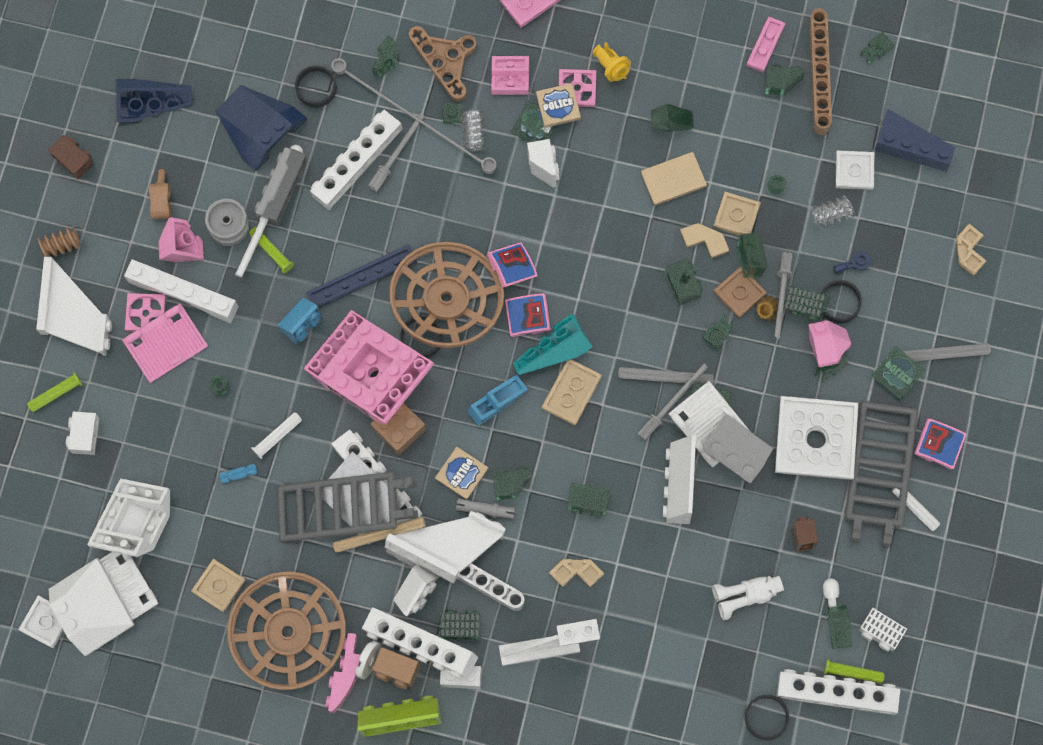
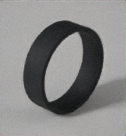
M315 65L303 69L295 81V90L298 98L303 104L313 108L329 104L337 91L333 74L322 66ZM311 72H323L329 75L334 83L330 95L324 100L317 102L304 99L298 92V86L305 75Z
M836 280L823 288L819 298V305L822 303V295L827 289L841 285L850 288L856 294L859 303L857 311L847 318L831 316L826 312L823 304L820 311L831 322L847 323L853 320L860 311L862 305L861 293L854 284L845 280Z
M418 315L424 321L428 317L425 315ZM412 317L409 320H407L405 324L408 327L410 324L416 321ZM435 320L433 324L437 328L441 329L440 325ZM403 328L400 332V339L402 343H404L403 335L405 332ZM440 334L439 342L442 343L443 335ZM435 347L430 352L421 355L426 358L431 357L438 352L440 347Z
M773 695L756 697L749 703L745 712V723L748 730L759 739H775L786 730L789 724L790 716L786 704L780 698ZM770 698L782 705L786 713V724L780 733L774 736H762L751 728L748 722V711L755 701Z

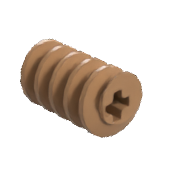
M73 226V232L66 228V234L59 230L58 237L54 233H51V239L44 235L43 242L38 237L40 248L45 257H51V253L55 257L58 256V250L65 254V248L69 252L72 251L73 246L76 249L80 248V239L75 226Z

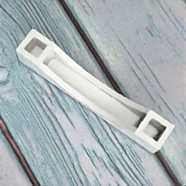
M133 259L124 275L130 284L179 299L228 323L232 322L238 309L236 301Z

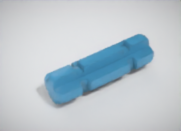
M250 464L247 467L243 466L229 470V472H221L219 474L220 481L224 484L230 482V480L234 481L245 478L247 475H256L257 468L255 464Z

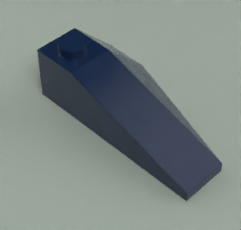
M116 79L117 122H137L148 116L153 117L161 112L173 111L192 105V86L139 79Z

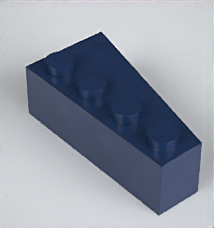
M889 109L886 112L875 147V151L947 172L955 150L954 146Z

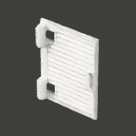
M710 381L668 413L687 437L696 435L695 447L712 468L720 461L703 450V444L723 417L727 414L747 428ZM682 411L689 417L685 422L678 415Z
M111 552L99 560L132 620L158 604V600L149 588L131 555ZM120 555H122L124 560L126 561L122 565H120L118 560L116 559ZM143 594H145L148 599V602L144 605L139 598Z

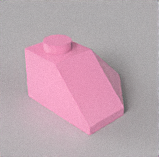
M172 217L168 219L159 239L160 260L184 262L204 259L203 241L191 231V225L187 220Z
M830 321L808 324L809 341L818 366L824 367L838 364L843 353L851 346L847 330Z

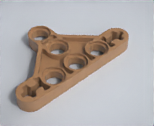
M412 27L409 31V39L451 99L456 102L463 101L466 98V88L461 82L465 57L473 53L477 48L476 39L471 35H465L457 41L429 37L422 27ZM414 33L420 34L423 41L421 44L420 40L414 37ZM470 40L474 44L471 48H465L463 43ZM425 46L433 48L429 54L424 53L422 49ZM455 50L458 52V56L450 58L448 52ZM435 60L443 62V65L439 68H435L432 64ZM450 74L453 76V79L450 82H445L443 76ZM454 84L457 90L461 91V95L455 94Z

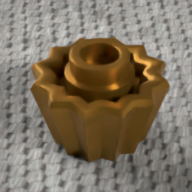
M769 295L766 298L762 297L761 301L757 302L756 311L758 316L768 322L776 320L779 301H776L775 297L771 298Z

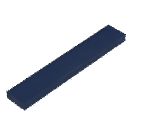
M406 245L306 292L311 302L315 303L318 308H321L394 274L398 265L407 255L412 253L409 245ZM417 260L411 262L407 267L417 263Z

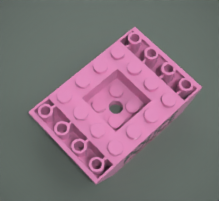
M351 310L304 367V370L325 388L379 424H387L434 363ZM379 371L376 377H371L372 372Z

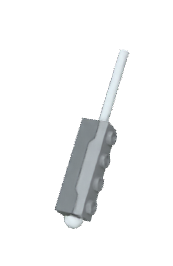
M292 145L290 148L285 147L283 153L280 152L278 155V164L270 173L269 184L263 188L261 202L258 201L255 206L256 216L260 222L235 275L242 278L266 224L269 223L279 227L308 162L306 155L303 154V149L299 145Z

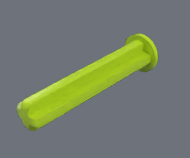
M257 227L249 231L251 237H253ZM262 233L258 244L282 268L283 274L289 272L293 268L294 262H290Z
M73 372L71 377L29 401L27 405L32 412H35L74 387L83 384L77 374Z
M826 659L824 667L825 675L831 673L880 684L883 683L885 676L883 672L830 662L829 659Z

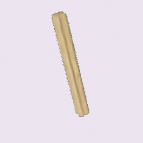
M418 517L398 523L396 529L367 532L334 542L333 547L335 552H341L386 539L389 534L397 535L417 530L426 526L423 517Z

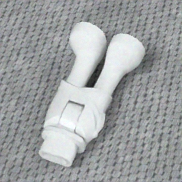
M770 576L758 577L729 587H724L720 584L712 585V592L717 602L746 592L744 597L718 604L719 613L723 621L731 618L732 612L738 608L755 603L763 604L770 601L773 596H776V593L784 591L779 576L773 578Z

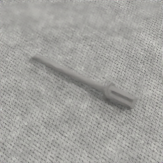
M422 113L418 116L421 120L425 117ZM415 120L385 166H378V171L368 184L371 190L377 192L387 176L391 175L389 168L419 126V121Z
M786 252L782 253L780 270L777 272V276L781 278L774 336L778 339L781 333L787 279L792 277V253Z
M703 364L657 416L651 414L650 420L637 434L646 440L659 425H663L660 420L703 374L708 366Z

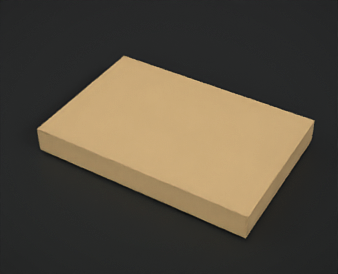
M693 152L640 172L654 206L707 187Z
M572 359L567 360L541 408L576 426L602 375Z

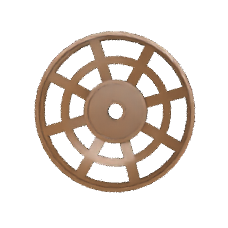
M454 242L428 244L407 255L393 274L389 292L393 315L405 332L424 344L441 348H455L468 345L486 335L497 322L504 300V290L497 271L492 269L490 260L478 250ZM441 251H457L471 256V259L466 266L455 262H443ZM434 252L435 263L422 268L417 273H414L407 267L418 257ZM478 261L490 272L495 285L484 288L481 279L472 271ZM444 268L459 270L461 274L458 278L445 276ZM437 270L438 277L428 283L421 278L428 272ZM403 273L411 279L407 289V300H395L396 286L399 277ZM468 276L476 283L479 290L468 291L464 284ZM416 284L425 290L424 299L412 300ZM497 292V308L492 320L482 316L486 306V295ZM447 294L450 295L452 299L448 302H445L441 299V297ZM480 297L478 312L476 313L468 309L469 299ZM414 307H425L430 315L423 321L416 313ZM397 308L409 309L414 320L420 325L415 332L410 330L403 322ZM462 314L472 319L467 324L456 328L455 319ZM436 319L447 320L449 329H439L431 325ZM477 322L487 326L478 335L460 342L458 333L468 330ZM429 330L437 334L450 335L452 343L434 342L421 336Z
M297 572L270 574L251 584L235 602L228 622L229 648L239 668L258 684L277 690L304 688L324 677L339 659L346 638L344 612L333 592L316 578ZM286 579L302 580L313 584L317 589L311 597L300 592L288 591ZM278 580L280 592L266 597L259 604L250 597L254 591L263 585ZM323 593L334 604L339 621L328 623L325 612L317 603ZM289 597L299 598L307 603L299 611L290 608ZM281 598L282 609L271 614L264 608L272 601ZM246 603L253 609L248 621L247 633L235 634L237 616L242 605ZM313 607L318 612L322 624L311 625L306 617ZM258 614L267 620L263 632H253ZM292 627V636L284 637L283 629ZM340 629L339 645L334 657L330 660L322 654L328 643L329 631ZM323 632L322 642L317 650L309 642L312 633ZM265 639L270 647L263 657L257 651L254 640ZM248 641L251 653L258 661L252 670L240 658L236 642ZM305 650L312 656L305 663L295 666L296 654ZM276 653L287 656V667L276 666L269 662ZM317 660L325 666L313 678L297 683L296 672L308 668ZM264 667L275 672L288 673V684L271 683L257 675Z

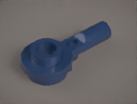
M860 251L853 255L851 261L833 266L835 273L851 268L865 270L869 267L871 258L866 252Z

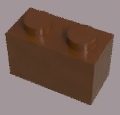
M63 135L48 151L55 160L78 180L94 165L90 159L92 156L85 149L80 150L78 148L79 144L72 137L67 138Z
M808 517L798 518L791 528L795 552L815 549L818 537L814 519H808Z

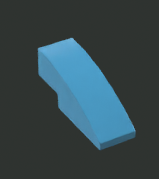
M515 375L489 391L485 397L470 405L467 412L476 424L480 426L528 391V388L518 375Z

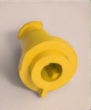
M607 42L604 44V49L597 45L593 50V56L597 57L600 64L606 69L604 75L610 82L620 81L623 78L627 79L626 75L629 73L631 61L628 57H619L614 50L609 48Z

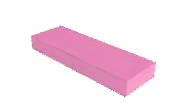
M768 16L746 66L764 73L786 23Z

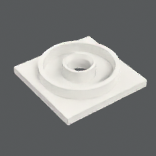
M781 396L775 473L853 480L858 403ZM819 431L824 435L825 444L821 448H812L808 445L807 435L810 432Z

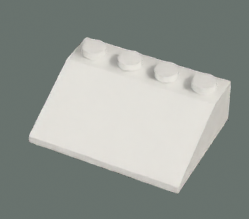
M696 435L671 442L670 449L666 448V460H669V467H665V479H668V486H664V498H667V506L663 505V517H666V523L690 524L693 508Z

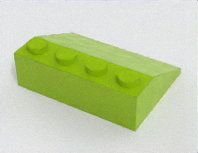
M433 696L421 697V701L414 702V699H407L398 705H394V702L382 704L381 708H375L374 706L363 707V711H358V731L363 737L442 724L438 699L433 698Z

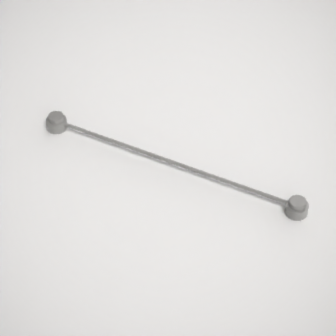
M337 58L333 60L331 67L335 74H348L349 76H351L352 78H354L355 80H357L358 82H360L361 84H363L364 86H366L367 88H369L370 90H372L373 92H375L376 94H378L394 106L398 107L399 109H401L402 111H404L405 113H407L408 115H410L411 117H413L414 119H416L417 121H419L420 123H422L423 125H425L426 127H428L429 129H431L432 131H434L435 133H437L438 135H440L441 137H443L444 139H446L462 151L466 152L467 154L481 162L483 172H485L486 174H492L495 172L497 166L496 161L493 158L487 157L481 160L468 150L464 149L463 147H461L460 145H458L457 143H455L454 141H452L451 139H449L448 137H446L445 135H443L442 133H440L439 131H437L436 129H434L433 127H431L430 125H428L427 123H425L424 121H422L406 109L402 108L401 106H399L398 104H396L395 102H393L392 100H390L389 98H387L386 96H384L383 94H381L380 92H378L377 90H375L374 88H372L371 86H369L368 84H366L365 82H363L362 80L348 72L346 62L343 59Z

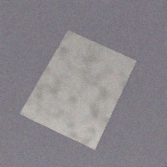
M352 451L329 479L375 473ZM381 480L377 481L379 523L389 522L388 485ZM369 482L358 483L360 525L371 524ZM341 485V518L351 527V485ZM332 487L322 488V499L333 509ZM396 494L397 510H400L405 502Z

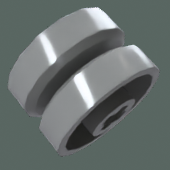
M233 199L215 201L206 212L205 223L211 237L221 245L233 246L239 244L249 233L250 222L245 209L239 202Z

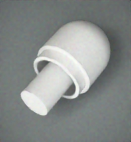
M832 578L825 580L823 583V594L825 598H828V606L830 607L836 606V598L839 597V584Z

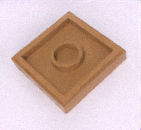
M742 266L713 290L716 296L738 319L755 306L762 297L767 295V292Z

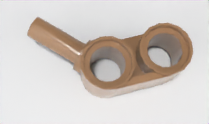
M164 169L158 171L157 182L149 185L151 219H169L172 216L171 203L168 202L171 197L170 184L165 183L166 171Z

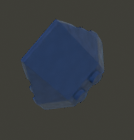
M242 85L215 111L241 158L255 171L269 159L267 153L290 130L295 132L307 120L294 106Z

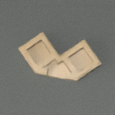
M699 223L680 229L687 248L705 242L711 259L729 253L724 236L718 231Z
M968 224L956 238L958 262L961 267L974 276L986 263V260L973 250L984 235Z
M563 559L549 574L562 587L577 574L591 588L604 575V572L591 559Z

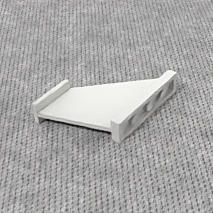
M44 257L36 330L41 335L51 334L106 356L107 350L110 349L108 334L112 331V320L109 319L107 314H102L52 257Z
M471 511L469 517L397 535L389 534L386 538L385 548L454 584L461 571L499 539H503L506 528L496 521L492 522L486 519L481 513Z
M597 619L557 626L558 635L500 645L502 666L580 653L579 643L600 639Z

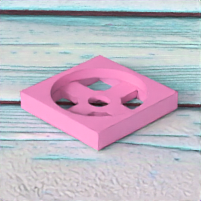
M559 69V86L570 84L563 82L571 75H574V81L571 82L573 89L575 85L581 86L579 91L574 90L578 107H595L596 70ZM581 75L589 78L592 84H584L581 81ZM583 92H592L591 97L587 101H581V94Z
M128 293L125 331L135 332L140 329V327L131 322V317H140L142 328L152 318H158L164 314L166 295ZM136 300H143V306L140 309H132V304ZM151 300H156L160 304L161 310H152ZM144 310L149 311V315L147 317H144L142 315Z

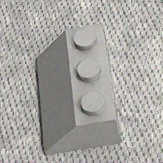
M727 414L703 444V450L749 483L753 481L763 468L773 450V447Z

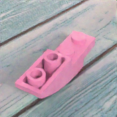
M348 633V637L345 638L343 647L345 657H341L340 660L342 672L334 671V676H330L329 688H332L331 696H327L326 708H329L328 711L333 714L348 698L357 680L355 674L356 667H360L361 662H359L360 654H355L358 639L356 634Z

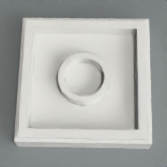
M836 151L835 188L873 190L874 152Z
M39 595L18 629L53 649L64 631L50 606V601Z

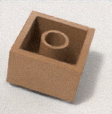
M404 403L387 424H379L375 420L371 423L372 429L398 456L427 430L425 424Z
M381 647L372 670L377 679L386 683L391 680L396 684V687L406 690L407 687L413 688L421 666L416 660Z

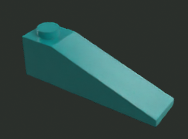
M574 313L553 326L554 331L547 337L543 335L540 338V343L535 348H529L513 363L518 375L577 358L581 354L587 353L593 347Z

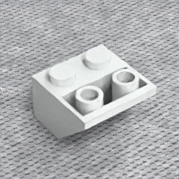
M550 139L527 143L531 174L551 187H556V180H559L558 163H556L554 145L550 144Z
M419 565L411 569L393 599L406 616L412 613L415 614L419 609L421 610L427 602L425 597L428 593L431 594L437 585L435 583L437 576Z

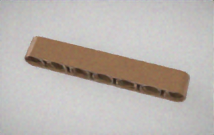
M818 8L812 11L809 21L813 129L817 134L825 135L829 132L832 123L828 16L825 10ZM814 18H820L822 21L817 22ZM815 35H821L823 38L817 39ZM821 52L824 56H817L815 53ZM822 69L825 73L819 74L816 70ZM817 87H823L825 91H819ZM823 104L826 106V108L821 109L817 105ZM823 121L827 126H820L818 122Z

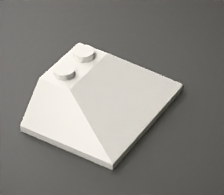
M120 478L87 545L135 557L154 550L170 517V489Z
M98 558L49 588V601L53 612L67 638L84 656L89 655L134 626L131 617Z

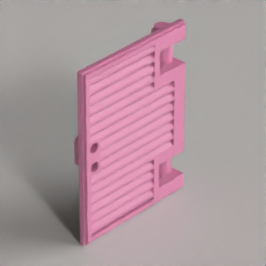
M181 303L122 340L150 383L208 347ZM179 313L182 318L174 323L171 317ZM140 337L143 343L134 347L132 342Z

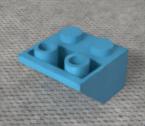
M302 298L278 324V328L297 345L299 341L302 342L306 339L308 331L312 327H317L321 322L320 310L315 303Z

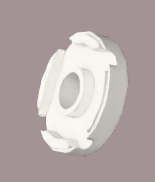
M372 641V643H368L359 658L361 665L356 667L355 674L358 678L364 680L373 671L372 668L381 649L380 643Z

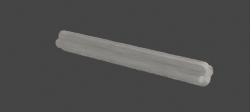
M989 343L898 351L895 357L901 356L911 359L912 362L988 355L991 353V346Z
M620 367L618 371V377L623 379L687 383L695 374ZM702 374L693 384L704 385L708 381L713 384V375Z

